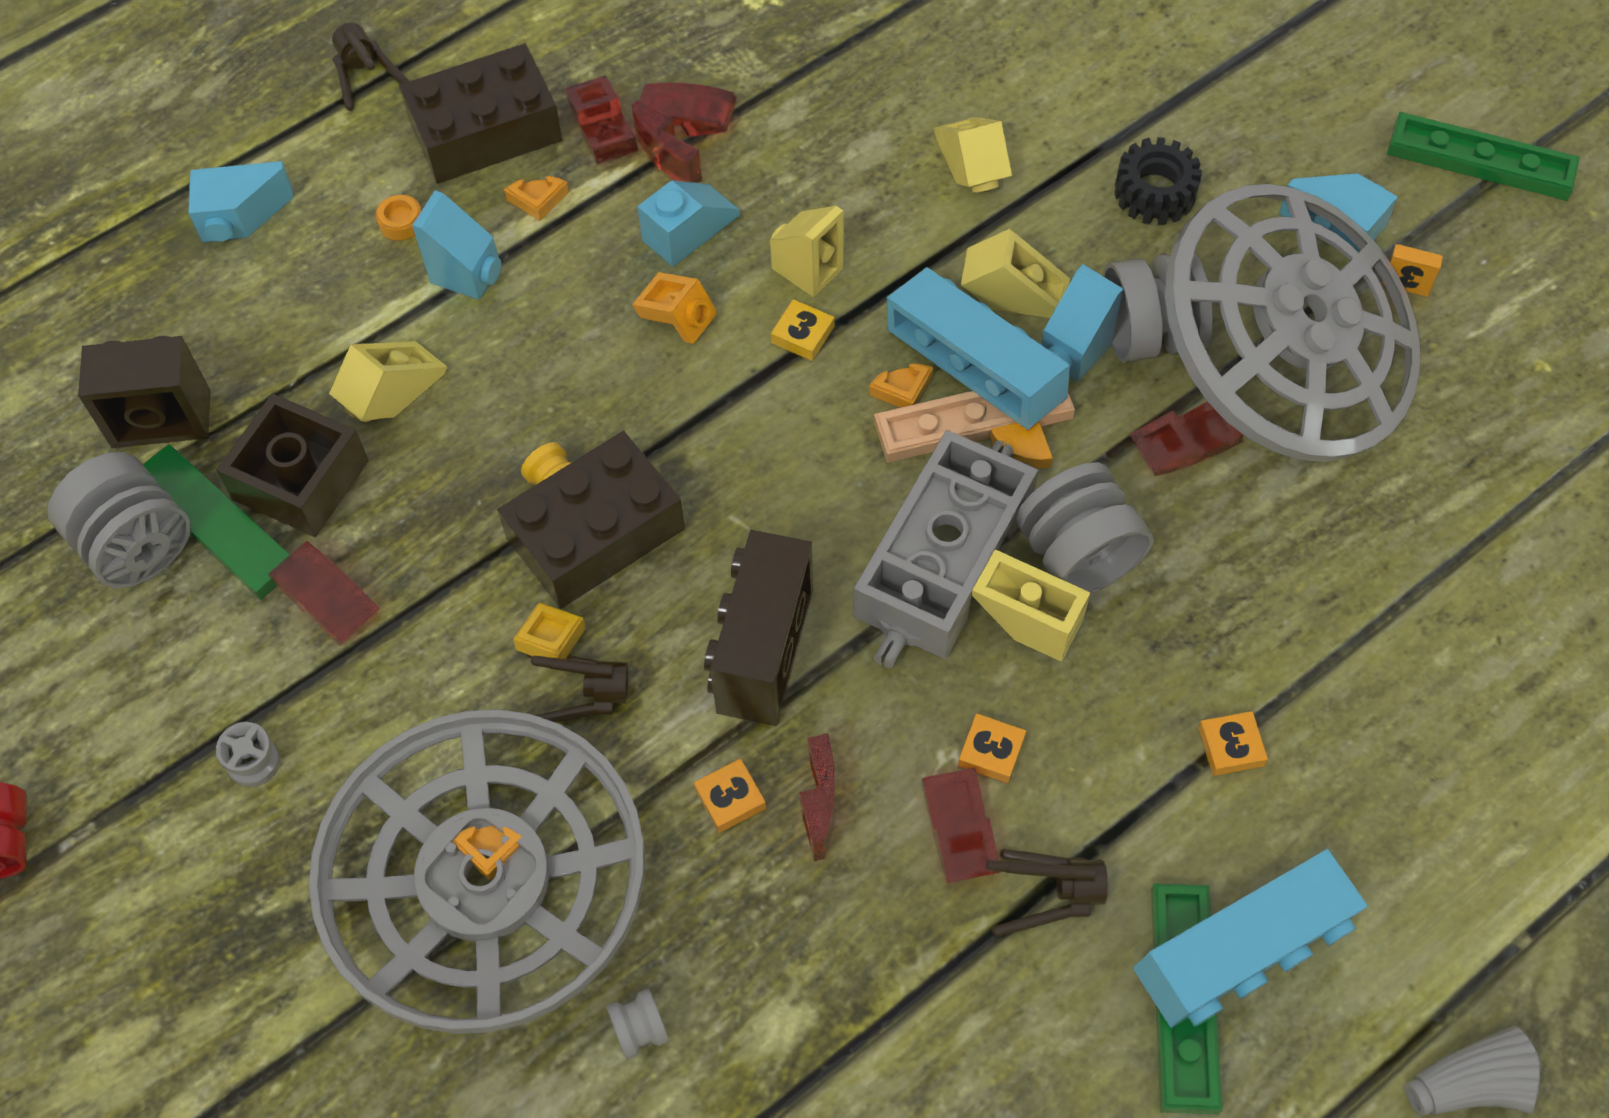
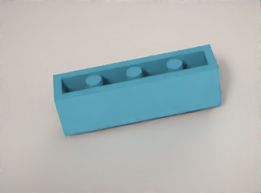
M928 267L887 297L889 332L1027 430L1068 397L1070 364L1065 362L1058 353L1049 351L1030 338L1023 329L1011 325L992 312L986 304L977 302L958 289L951 280L942 278Z
M1326 849L1153 949L1133 967V970L1170 1028L1187 1018L1196 1027L1224 1009L1219 1001L1220 998L1235 991L1239 999H1242L1269 982L1264 974L1267 970L1279 964L1285 973L1313 955L1308 947L1312 943L1323 938L1327 946H1330L1356 930L1357 928L1351 919L1367 908L1368 905L1329 849Z

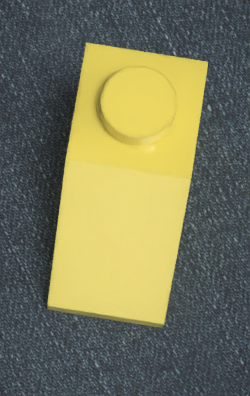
M973 117L934 128L935 137L956 184L971 187L972 192H981L997 188L999 186L998 179L1012 176L1002 121Z
M837 206L801 211L788 224L780 225L770 240L771 268L814 298L844 269V211Z
M1011 229L967 248L961 286L986 304L991 310L1051 318L1070 284V278Z
M416 341L351 344L329 394L345 407L344 410L349 416L359 421L369 422L375 419L394 418L445 374L447 366Z
M994 550L972 589L971 595L1015 641L1062 662L1083 622L1091 592L998 550Z

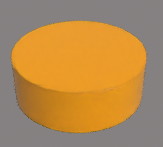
M399 194L384 199L378 205L375 216L379 229L385 237L391 240L402 241L415 236L412 225L422 210L416 199L408 195Z

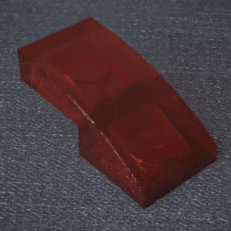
M606 75L564 88L576 122L596 164L639 151L636 136L622 113L619 97Z
M691 83L645 84L634 119L641 130L681 125L687 137L727 132L737 98L731 91Z
M636 100L631 105L635 134L648 157L674 181L700 183L702 181L699 150L675 138L672 118Z
M1208 402L1177 417L1174 411H1171L1130 434L1131 440L1154 476L1167 474L1197 464L1243 442V434L1230 425Z
M308 541L303 543L268 574L303 613L307 611L339 646L376 615L380 609L347 575Z
M828 733L807 738L808 760L816 789L799 792L801 816L814 862L825 859L834 826L835 769Z
M976 768L922 778L921 784L946 883L1001 873L989 871L985 866L988 860H999L990 818H986Z

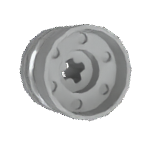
M1166 253L1158 254L1153 259L1151 269L1146 261L1141 258L1110 262L1104 268L1103 277L1123 288L1111 345L1118 360L1124 364L1155 358L1159 355L1162 344L1170 354H1179L1167 315L1165 287L1166 270L1170 255ZM1194 253L1190 281L1208 282L1202 263L1196 253ZM1191 301L1193 316L1200 339L1206 348L1209 346L1212 335V303Z
M125 452L104 453L86 460L66 475L55 488L48 503V520L68 545L74 551H77V554L86 566L91 569L97 579L103 585L115 589L133 587L152 579L175 560L182 552L190 536L191 521L178 503L173 501L166 490L161 489L154 476L137 457Z
M1099 462L1075 466L1047 480L1030 494L1020 506L1015 518L1024 537L1028 538L1034 553L1044 556L1042 563L1047 573L1091 593L1105 588L1131 571L1148 554L1154 543L1151 531L1137 510L1132 506L1124 504L1126 501L1125 493L1121 486L1115 484L1114 476L1109 468Z

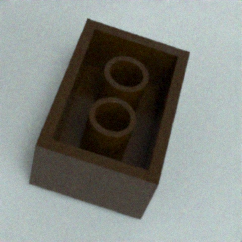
M526 43L399 85L410 124L437 184L563 141L556 104Z
M624 430L497 509L506 539L560 609L685 530L681 499Z
M750 529L745 548L737 547L734 553L731 578H735L736 581L732 594L724 592L721 598L717 622L723 626L719 640L711 639L708 643L704 659V671L710 672L707 692L714 694L716 714L777 726L813 594L812 542Z

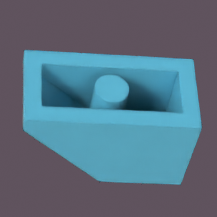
M283 161L190 170L188 214L202 242H221L228 239L248 238L294 197V190Z
M1358 173L1295 178L1287 185V187L1314 195L1338 208L1356 222L1373 241L1387 226L1398 196L1387 191L1381 185L1368 180ZM1283 200L1279 214L1283 217H1291L1287 202ZM1308 210L1312 222L1336 233L1357 252L1360 251L1354 242L1337 227Z
M671 180L637 206L642 241L672 267L740 216V210L709 184Z
M435 190L412 225L430 283L480 300L488 285H493L497 281L501 271V260L498 257L494 238L444 193Z
M1084 264L1076 271L1044 328L1041 344L1049 351L1058 353L1065 362L1070 364L1069 377L1077 382L1081 380L1111 346L1123 288Z

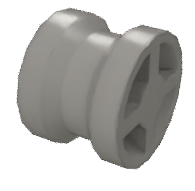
M241 722L230 726L220 735L216 744V756L220 764L227 770L232 780L241 786H260L268 782L277 773L280 765V753L273 741L270 740L265 729L256 723ZM249 757L256 758L255 760H252L250 762H245V764L242 761L243 759H247Z
M649 988L639 991L635 1000L626 1004L615 1001L606 1005L626 1060L637 1056L640 1048L650 1043L661 1046L669 1042Z

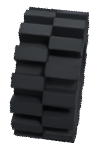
M1158 137L1154 145H1152L1150 138L1142 139L1141 147L1134 143L1129 146L1128 153L1124 151L1118 166L1114 194L1115 199H1119L1118 205L1122 211L1130 207L1128 216L1135 220L1141 214L1143 215L1142 223L1150 225L1151 218H1157L1158 225H1166L1167 218L1170 216L1173 223L1181 219L1182 213L1187 216L1192 209V205L1195 204L1202 177V169H1199L1200 161L1198 157L1192 159L1193 151L1189 147L1181 152L1179 150L1181 142L1173 140L1171 146L1165 145L1166 138ZM1149 175H1159L1169 179L1174 185L1154 187L1144 182L1141 178Z

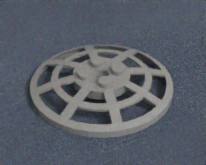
M1261 184L1246 185L1224 192L1199 209L1184 225L1173 245L1166 270L1165 299L1168 322L1176 349L1189 376L1207 402L1230 425L1250 440L1275 453L1298 460L1319 462L1346 459L1375 446L1395 430L1407 414L1416 392L1420 372V342L1417 324L1407 292L1394 267L1380 247L1356 222L1338 208L1314 195L1291 187ZM1264 197L1286 201L1291 217L1269 218L1257 222L1250 227L1226 208L1246 198ZM1308 210L1337 227L1354 242L1360 251L1357 252L1336 233L1312 222ZM1213 221L1236 239L1230 245L1223 259L1219 282L1190 281L1191 264L1196 245L1207 225ZM1277 231H1296L1300 253L1282 257L1262 236ZM1316 237L1334 246L1350 261L1339 270L1328 261L1320 258ZM1248 249L1268 268L1261 274L1255 286L1237 284L1239 266ZM1372 266L1382 278L1393 300L1401 326L1393 322L1386 294L1377 276L1372 271ZM1362 277L1366 280L1375 298L1380 316L1362 310L1359 297L1353 288ZM1191 301L1220 303L1221 314L1227 333L1236 351L1242 358L1223 376H1221L1212 363L1200 339L1193 316ZM1304 303L1314 312L1315 321L1305 314L1303 310ZM1238 305L1253 306L1257 325L1265 339L1257 347L1252 343L1243 325ZM1364 331L1382 337L1379 359L1373 371H1371L1357 349ZM1396 343L1405 348V375L1401 396L1392 412L1380 385L1385 380L1391 367ZM1279 355L1288 363L1305 369L1306 388L1285 378L1269 363ZM1344 361L1359 386L1346 392L1325 393L1326 369ZM1256 375L1278 395L1295 404L1304 406L1300 435L1289 432L1266 420L1246 405L1235 392ZM1367 399L1378 422L1377 427L1354 438L1334 441L1320 439L1324 410L1345 409Z
M499 709L464 711L427 721L404 731L385 743L353 771L336 793L320 824L311 854L309 891L312 916L322 945L342 977L366 1001L389 1016L422 1029L453 1034L498 1031L523 1025L556 1010L583 991L607 967L625 940L639 907L645 878V845L637 809L624 781L608 759L586 739L558 723L528 713ZM502 733L529 737L555 746L567 754L549 780H546L537 774L520 768L486 765L483 734ZM461 737L464 769L449 772L429 781L405 800L381 780L393 767L415 753L445 740ZM584 767L598 778L613 799L624 824L626 839L595 846L585 817L573 800L566 795V792ZM488 784L516 786L533 792L537 796L521 817H518L504 810L490 808ZM466 787L468 810L450 817L438 827L419 812L440 796ZM366 796L389 816L373 845L367 866V878L332 879L333 863L341 835L354 810ZM554 809L561 813L571 827L578 844V851L552 856L546 855L543 844L536 832ZM474 826L476 829L493 826L503 835L502 827L510 828L523 836L517 841L520 848L504 864H502L500 859L495 862L497 873L490 883L484 886L470 884L468 882V874L474 866L471 861L473 857L470 854L465 856L458 850L455 843L452 842L461 831ZM405 829L423 844L416 860L414 875L385 877L392 848L400 833ZM504 835L502 837V843L504 844L509 839V837ZM485 849L478 850L487 859L494 853ZM629 861V880L624 904L611 935L601 948L577 931L583 924L593 901L597 883V869ZM581 873L576 900L568 917L563 922L541 906L547 893L549 879ZM418 897L422 907L431 919L408 944L402 939L392 923L386 905V900ZM368 901V909L375 929L387 948L395 955L371 979L358 968L344 946L335 921L333 902ZM527 924L548 940L541 948L526 958L508 966L500 967L499 938L507 936ZM448 934L462 940L476 941L477 971L448 968L431 962L426 957ZM562 950L586 966L574 980L548 998L521 1010L501 1014V984L515 981L535 972L554 959ZM412 971L444 985L477 988V1018L458 1019L428 1014L402 1004L388 995V993Z

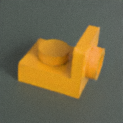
M662 272L656 274L632 304L640 318L674 325L682 340L690 344L696 342L717 315V309L699 279Z

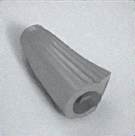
M1512 1026L1438 1060L1415 1075L1413 1080L1405 1083L1404 1089L1413 1110L1421 1117L1427 1114L1436 1115L1475 1107L1493 1106L1532 1114L1539 1091L1542 1061L1527 1035L1519 1027Z

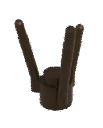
M345 23L335 30L332 36V43L337 54L333 57V62L338 70L345 108L348 111L354 109L347 70L349 67L354 69L366 67L368 70H373L375 64L372 59L375 58L399 84L409 82L405 75L381 51L378 43L370 41L362 26L357 23Z
M526 654L528 658H531V664L534 666L584 674L583 695L584 697L594 698L593 703L535 716L557 723L593 714L612 715L613 703L626 704L628 662L598 661L568 655L566 659Z
M1003 849L1000 852V857L1007 861L988 860L985 865L989 871L1056 877L1058 898L1069 900V905L996 925L992 929L994 936L1016 933L1070 917H1090L1091 905H1104L1107 900L1108 878L1106 865L1103 860L1064 858L1027 851Z

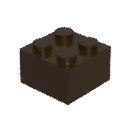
M157 336L145 340L107 341L103 344L82 346L78 396L111 448L209 438L211 390L182 336Z
M272 393L216 471L233 501L316 538L369 459L356 429Z

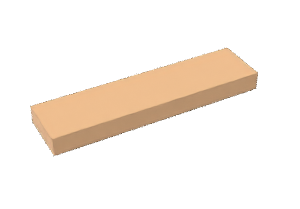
M974 391L874 414V425L887 463L934 452L946 430L977 442L990 439L992 428L1017 423ZM1069 393L1063 402L1039 420L1041 426L1073 419L1075 408Z

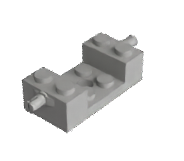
M949 430L945 431L854 587L853 617L880 629L886 635L873 656V659L879 665H882L885 660L884 667L893 668L905 644L917 646L945 660L968 620L972 589L993 551L999 549L1005 536L1013 538L1018 529L1015 518L1019 508L1030 494L1035 491L1038 469L1011 458L1010 456H1012L1014 450L1009 444L1006 443L1002 450L1003 441H995L993 448L990 449ZM951 525L960 531L961 536L954 541L945 542L936 538L933 531L938 526Z

